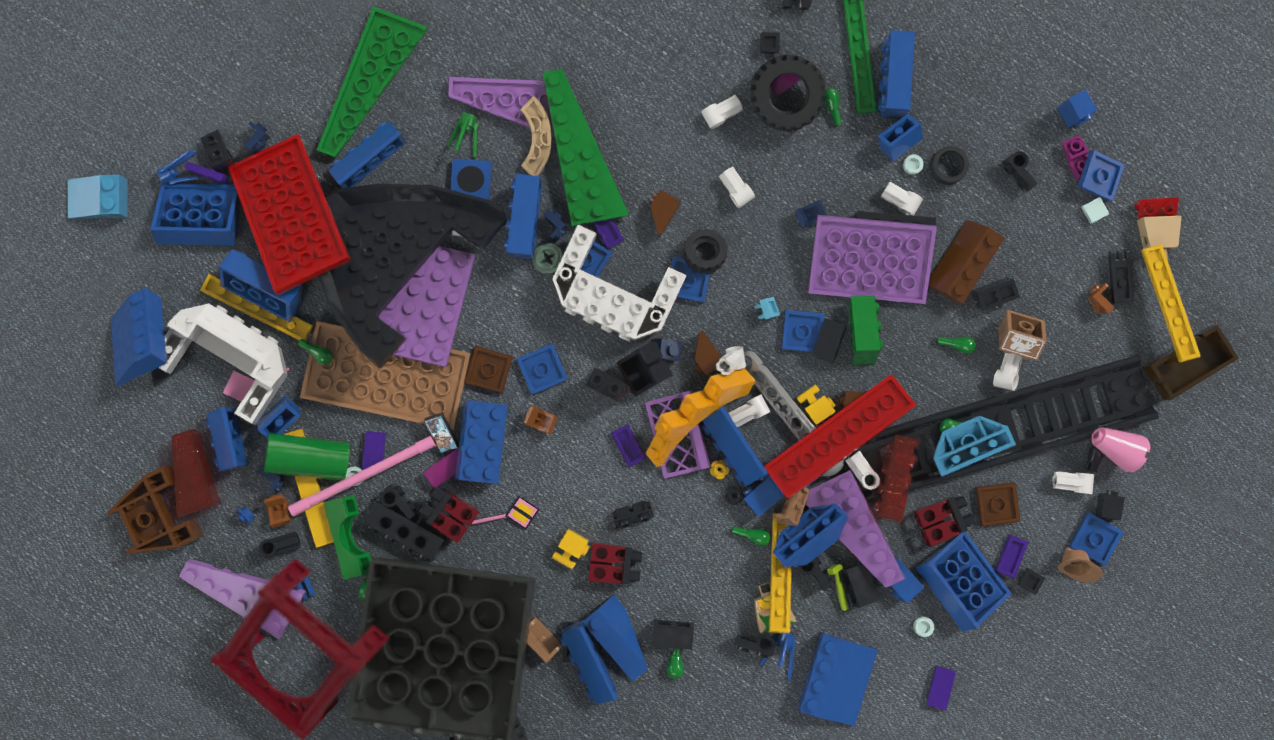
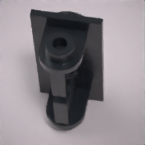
M644 500L632 504L634 510L630 512L629 506L615 509L612 515L616 528H627L633 523H644L653 518L654 515L650 501L645 502Z

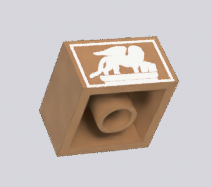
M1011 310L1006 311L998 328L999 349L1005 353H1013L1025 359L1038 361L1047 342L1045 321Z

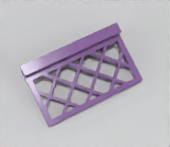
M692 391L645 402L653 436L657 433L654 429L656 425L654 417L659 419L660 416L658 417L653 414L651 405L658 403L665 407L661 414H664L667 409L674 411L669 407L672 400L680 398L682 404L685 396L692 394ZM700 423L689 432V435H686L692 443L688 450L678 444L676 446L686 452L682 461L679 462L671 457L676 449L675 447L663 466H661L664 479L711 467ZM688 454L696 459V467L689 468L683 464ZM669 459L679 464L675 472H667L666 464Z

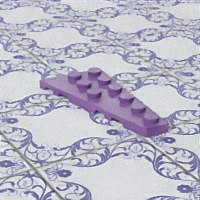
M449 77V98L530 128L529 123L520 109L535 96L547 113L552 137L555 138L545 81Z
M852 470L810 489L806 505L809 508L836 503L848 515L839 539L885 587L905 579Z
M189 559L185 563L179 575L184 581L244 618L258 600V591L269 582V580L243 573H232L229 569L224 568L221 570L214 568L211 564ZM293 589L290 592L299 602H301L306 593L305 590L301 589L298 591ZM273 610L261 628L280 639L289 622L277 611Z

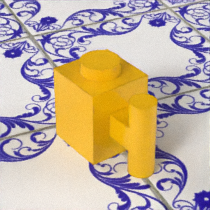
M816 384L796 397L800 404L806 400L810 404L803 410L813 425H817L836 412L834 410L835 404L830 397L826 398L824 395L816 399L814 394L820 391Z
M568 529L558 546L564 550L563 555L555 551L552 559L572 570L576 563L570 560L571 555L578 559L580 555L585 556L590 548L587 545L589 540Z

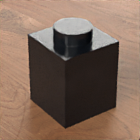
M1106 490V494L1099 493L1095 516L1121 521L1125 497L1118 496L1119 492Z

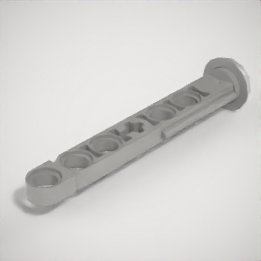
M753 351L745 352L744 356H748L752 360V365L746 363L745 369L756 380L755 386L796 438L801 440L807 433L809 434L815 430L814 425L796 405L769 369L762 365L763 362ZM758 371L764 374V380L758 378ZM769 387L776 389L777 396L770 393ZM794 418H798L801 421V427L795 425ZM845 459L822 476L830 477L837 474L842 469Z

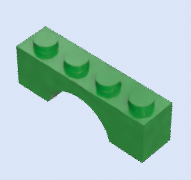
M355 495L325 502L326 514L343 580L368 574L371 559L370 553L361 550L355 544L351 532L352 523L359 515Z

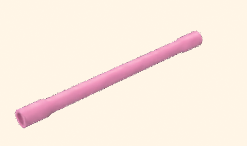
M430 435L414 445L308 498H303L289 505L288 509L294 517L310 509V507L412 456L435 447L436 444Z

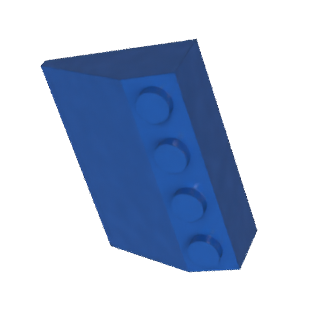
M161 183L150 229L156 244L235 246L239 217V195L235 185L176 183L171 186L170 183Z
M143 288L129 295L111 318L116 386L125 384L167 364L161 297L147 288Z
M966 531L954 536L916 567L919 574L962 632L977 628L1012 594Z
M820 632L798 704L799 711L819 718L855 726L878 650Z

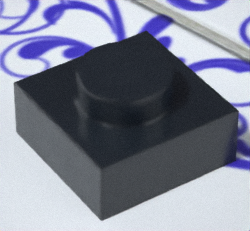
M760 32V53L779 54L780 33Z
M1026 568L1017 585L1036 595L1045 577Z

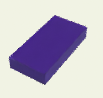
M186 162L185 169L190 173L227 184L229 178L224 174Z
M613 219L592 223L607 250L624 241Z
M629 424L611 432L628 467L646 459Z
M366 431L362 470L384 460L387 433Z
M1009 534L995 571L1015 579L1029 542Z
M935 666L926 705L947 710L956 671Z

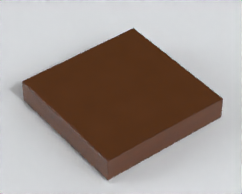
M475 345L465 383L503 394L513 356Z
M1016 482L975 487L980 526L1021 522Z

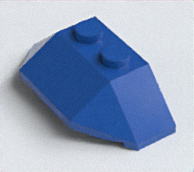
M836 503L811 507L801 515L797 527L788 525L780 532L776 548L773 551L774 555L785 567L809 564L839 539L848 515Z

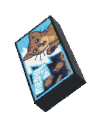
M443 412L424 419V423L440 454L459 447V443Z

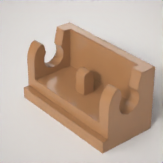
M805 487L787 500L786 498L781 513H776L774 516L777 519L776 521L780 524L797 527L810 490Z
M536 617L530 622L527 644L547 663L561 649L563 644Z

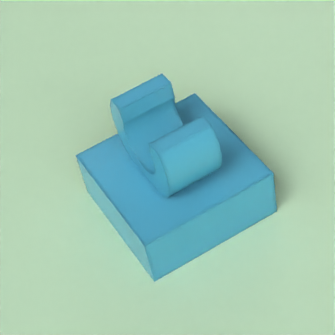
M774 297L760 300V304L755 306V309L762 308L763 314L758 316V319H770L780 316Z

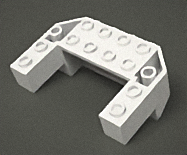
M578 225L553 277L561 304L566 308L565 312L573 316L579 314L583 316L584 321L592 325L596 322L602 325L601 329L612 333L613 330L619 333L618 337L626 341H630V339L635 341L660 332L686 275L668 267L652 303L581 270L597 235L595 232Z
M210 304L180 310L167 324L170 327L164 336L167 364L159 368L171 374L191 342L194 341L256 379L235 411V414L256 425L287 377L282 349L277 345L279 342L270 336L267 338L260 335L262 331L254 326L248 328L243 325L245 321L235 315L233 318L227 315L228 311L219 305L215 308Z

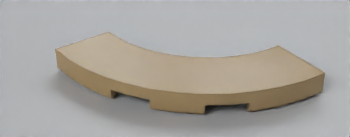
M533 96L520 109L525 115L532 132V145L521 167L529 175L539 176L550 155L552 131L545 109L539 100Z

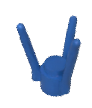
M187 150L166 166L158 169L157 174L164 184L169 182L172 186L176 183L199 179L198 175L176 179V176H178L176 166L195 155L197 151L191 152Z
M780 633L775 635L774 638L775 646L779 643L778 647L782 648L778 668L782 667L786 651L790 649L787 680L790 681L796 641H794L795 635ZM763 658L760 666H763L768 658Z

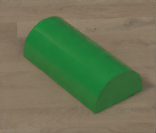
M268 433L263 473L342 481L346 478L348 469L349 442Z

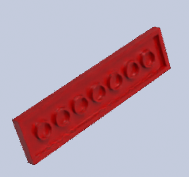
M891 374L766 464L764 468L788 500L915 408L916 403Z

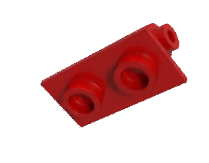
M1179 197L1139 199L1134 204L1135 210H1138V219L1143 217L1177 216Z

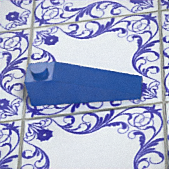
M612 595L583 619V623L633 682L648 667L627 610L618 598Z

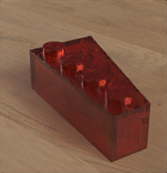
M188 430L171 436L177 518L220 505L221 501L198 430Z
M895 435L891 443H887L885 455H888L887 463L883 462L881 474H884V480L879 483L878 493L881 496L880 501H876L874 513H877L876 519L895 523L903 521L908 497L906 490L909 489L912 478L910 470L913 469L916 459L913 452L919 445V439Z

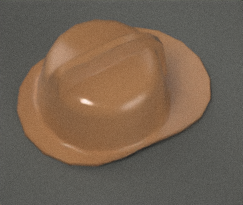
M1066 548L1062 562L1058 565L1060 572L1079 582H1095L1102 578L1103 575L1102 570L1090 561L1088 554L1083 550Z

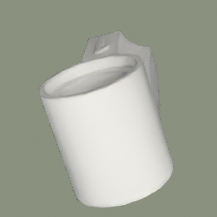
M734 95L719 104L715 103L706 107L701 113L709 128L714 129L723 124L726 119L743 111L739 99Z
M733 167L727 169L719 176L729 191L732 201L738 208H741L755 198L752 189L747 183L742 181Z
M892 182L888 183L881 195L883 199L897 206L902 213L911 216L915 215L923 201V198L911 191L907 192Z
M742 346L727 348L726 355L721 357L720 361L716 363L717 370L722 375H729L734 370L746 367Z
M1005 353L1001 368L994 375L993 385L1014 391L1018 385V372L1023 357L1013 353Z
M761 394L728 414L735 425L739 427L752 419L762 417L769 413L770 410Z
M857 451L845 460L863 488L874 489L879 485V476L873 471L860 451ZM869 474L874 478V482L870 486L865 483V477Z
M1054 472L1052 478L1053 488L1093 494L1094 474Z

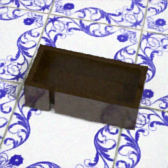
M1218 325L1209 326L1194 335L1201 357L1179 363L1173 348L1143 367L1150 380L1157 382L1154 386L1163 401L1176 398L1239 359Z

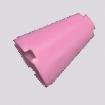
M1103 427L1098 428L1092 434V444L1123 471L1136 472L1145 464L1147 460L1145 458L1146 451L1150 452V442L1146 437Z

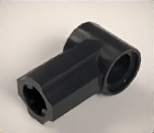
M297 531L263 540L258 548L262 556L273 557L301 548V542ZM269 542L274 546V550L270 554L265 550V546Z

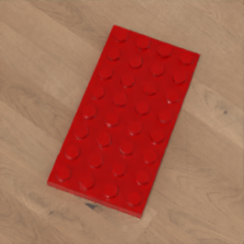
M299 134L228 167L272 287L277 295L351 260Z

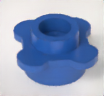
M245 506L241 510L238 508L239 514L237 517L244 524L248 522L252 525V520L255 518L252 512Z

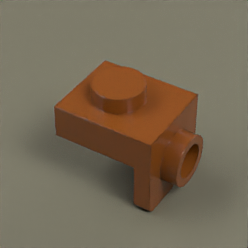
M1107 283L1096 284L1089 291L1091 294L1087 297L1093 304L1092 308L1102 315L1108 314L1114 309L1111 303L1101 294L1109 286Z
M531 405L525 414L524 424L551 435L559 417Z
M282 494L272 495L270 498L264 499L272 528L292 523L291 513L288 509L289 502Z

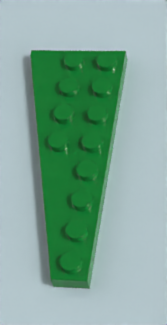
M376 7L372 8L319 142L318 152L334 158L338 157L427 32V26Z
M563 69L543 72L572 227L629 216Z

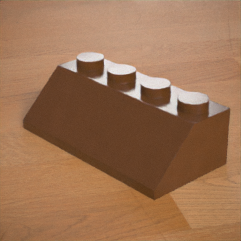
M967 220L930 276L928 287L957 306L963 304L1005 237L987 226Z

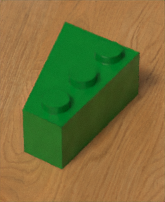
M875 295L851 296L849 325L852 333L850 347H853L854 354L853 359H851V366L875 365L880 350H883V341L879 339L878 333L881 332V322L877 320L879 303L875 302Z

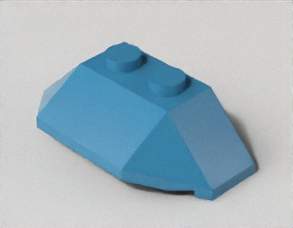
M977 416L942 431L933 459L940 475L944 476L1016 444L1008 426Z

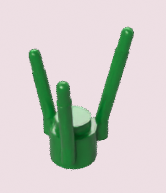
M469 113L461 114V118L457 121L447 147L451 146L460 129L454 149L455 152H458L464 132H471L472 129L473 158L477 157V129L479 124L475 123L476 116Z

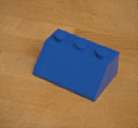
M223 407L207 413L206 424L208 429H211L212 434L210 442L216 452L214 458L215 465L220 471L248 466L237 414H235L236 408Z

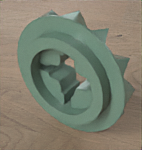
M552 243L540 245L533 254L535 268L539 272L549 275L556 272L563 258L562 250ZM544 253H546L549 256H553L551 258L552 265L548 262L544 263V261L546 260V255Z

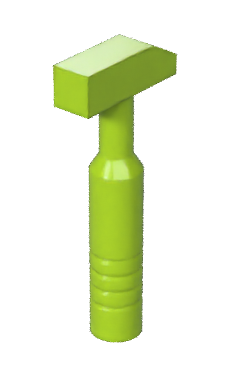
M836 564L827 570L829 575L835 576V587L842 611L849 609L843 582L839 576V571L843 569V566Z

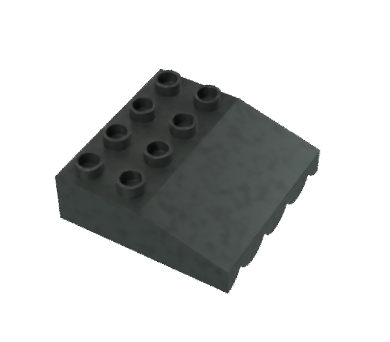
M381 557L371 558L359 639L373 625L389 639L353 677L346 724L371 725L389 730H411L421 734L453 736L465 740H513L536 578Z

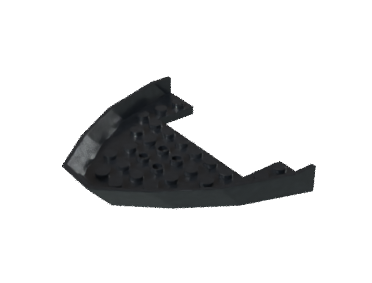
M373 184L334 189L326 197V200L351 260L319 275L326 301L358 350L381 370L406 341V338L379 319L378 316L452 231H455L484 250L507 223L504 209L488 199L433 185Z

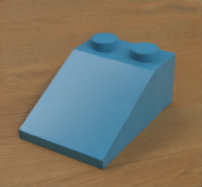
M98 175L68 180V219L128 218L127 179L121 175Z

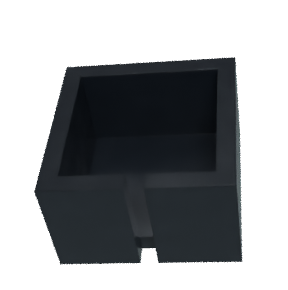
M655 341L638 348L616 362L635 397L673 376L666 361H662L661 357L663 355Z

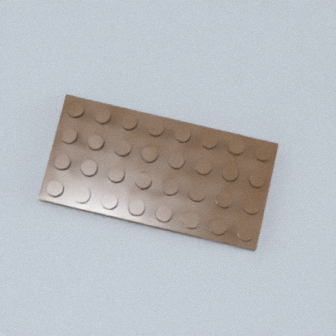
M316 322L312 345L330 349L333 353V360L328 365H321L309 353L300 398L425 424L424 419L426 417L443 412L451 429L455 430L471 353L451 349L447 368L392 356L382 369L379 370L358 350L343 326Z

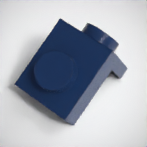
M250 121L248 124L256 132L244 146L256 154L265 148L270 136L265 133L267 129L259 122L255 125Z
M822 200L795 209L796 221L802 228L816 224L817 215L828 216Z
M548 209L543 216L556 228L550 235V239L552 241L556 238L560 240L566 233V224L561 221L563 217L556 210L551 212Z
M667 339L651 340V342L655 341L663 355L661 359L670 361L680 360L682 342Z
M264 465L260 466L257 473L273 482L268 493L271 495L277 492L280 493L285 485L283 481L286 477L281 474L263 473Z

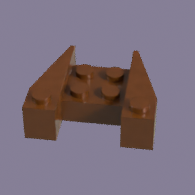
M171 465L162 466L144 475L107 512L108 515L120 514L135 547L125 551L126 554L181 547L204 537L197 519L188 520L175 526L160 495V492L179 484Z

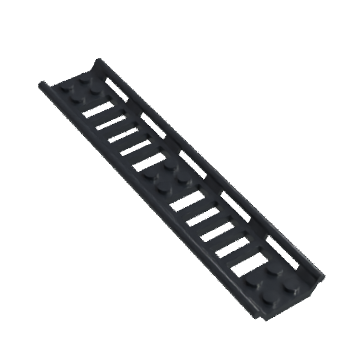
M1139 354L887 427L875 436L876 439L895 434V436L876 441L877 447L860 451L873 471L879 476V485L874 489H866L860 485L856 476L855 478L867 503L1090 439L1093 432L1100 428L1099 424L1130 415L1135 416L1134 418L1103 426V428L1121 430L1158 419V412L1152 407L1140 368L1141 357ZM1120 368L1119 371L1084 381V378ZM1102 382L1111 414L1098 418L1089 386ZM1064 384L1061 388L1028 397L1029 394ZM1080 389L1089 418L1088 421L1081 423L1078 421L1070 391ZM1060 394L1070 422V426L1061 429L1051 397ZM1043 400L1052 430L1044 434L1041 433L1032 402ZM1007 401L1006 404L971 413V411ZM1024 405L1033 437L1019 440L1010 409ZM981 416L1008 426L1016 444L993 455L1022 448L1020 451L990 460L981 459L944 476L938 474L929 477L928 474L939 470L936 465L928 466L919 435L930 432L936 450L940 439L938 431L940 423L916 430L915 427L950 417L951 420L963 423ZM1075 431L1079 433L1044 444L1041 442ZM912 438L921 468L913 472L909 471L901 440ZM893 443L902 475L888 479L879 447ZM844 460V465L842 468L845 473L850 471L851 469ZM869 474L865 477V483L868 486L872 485L874 478ZM907 480L909 481V483L872 493V490H876Z

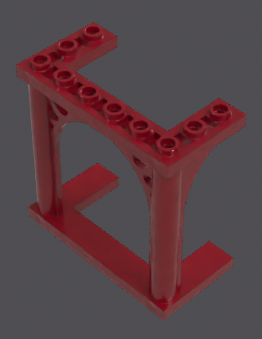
M295 558L258 591V600L228 643L213 656L211 662L296 736L304 740L337 705L339 701L335 697L349 679L358 673L389 638L373 625L352 647L290 594L311 572ZM273 610L277 611L337 663L318 690L309 696L296 697L279 691L262 676L255 664L252 649L264 638L258 631Z

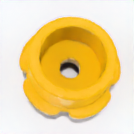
M716 460L711 464L710 473L717 479H723L725 475H728L729 468L724 460Z

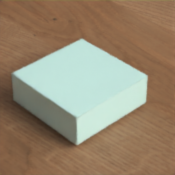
M1101 197L1081 207L1090 224L1109 214Z

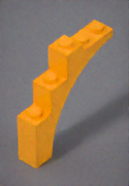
M745 368L734 370L729 375H722L721 373L711 376L703 391L686 395L678 410L661 414L654 427L657 433L645 454L656 467L663 466L677 444L697 424L725 404L748 395L756 380Z

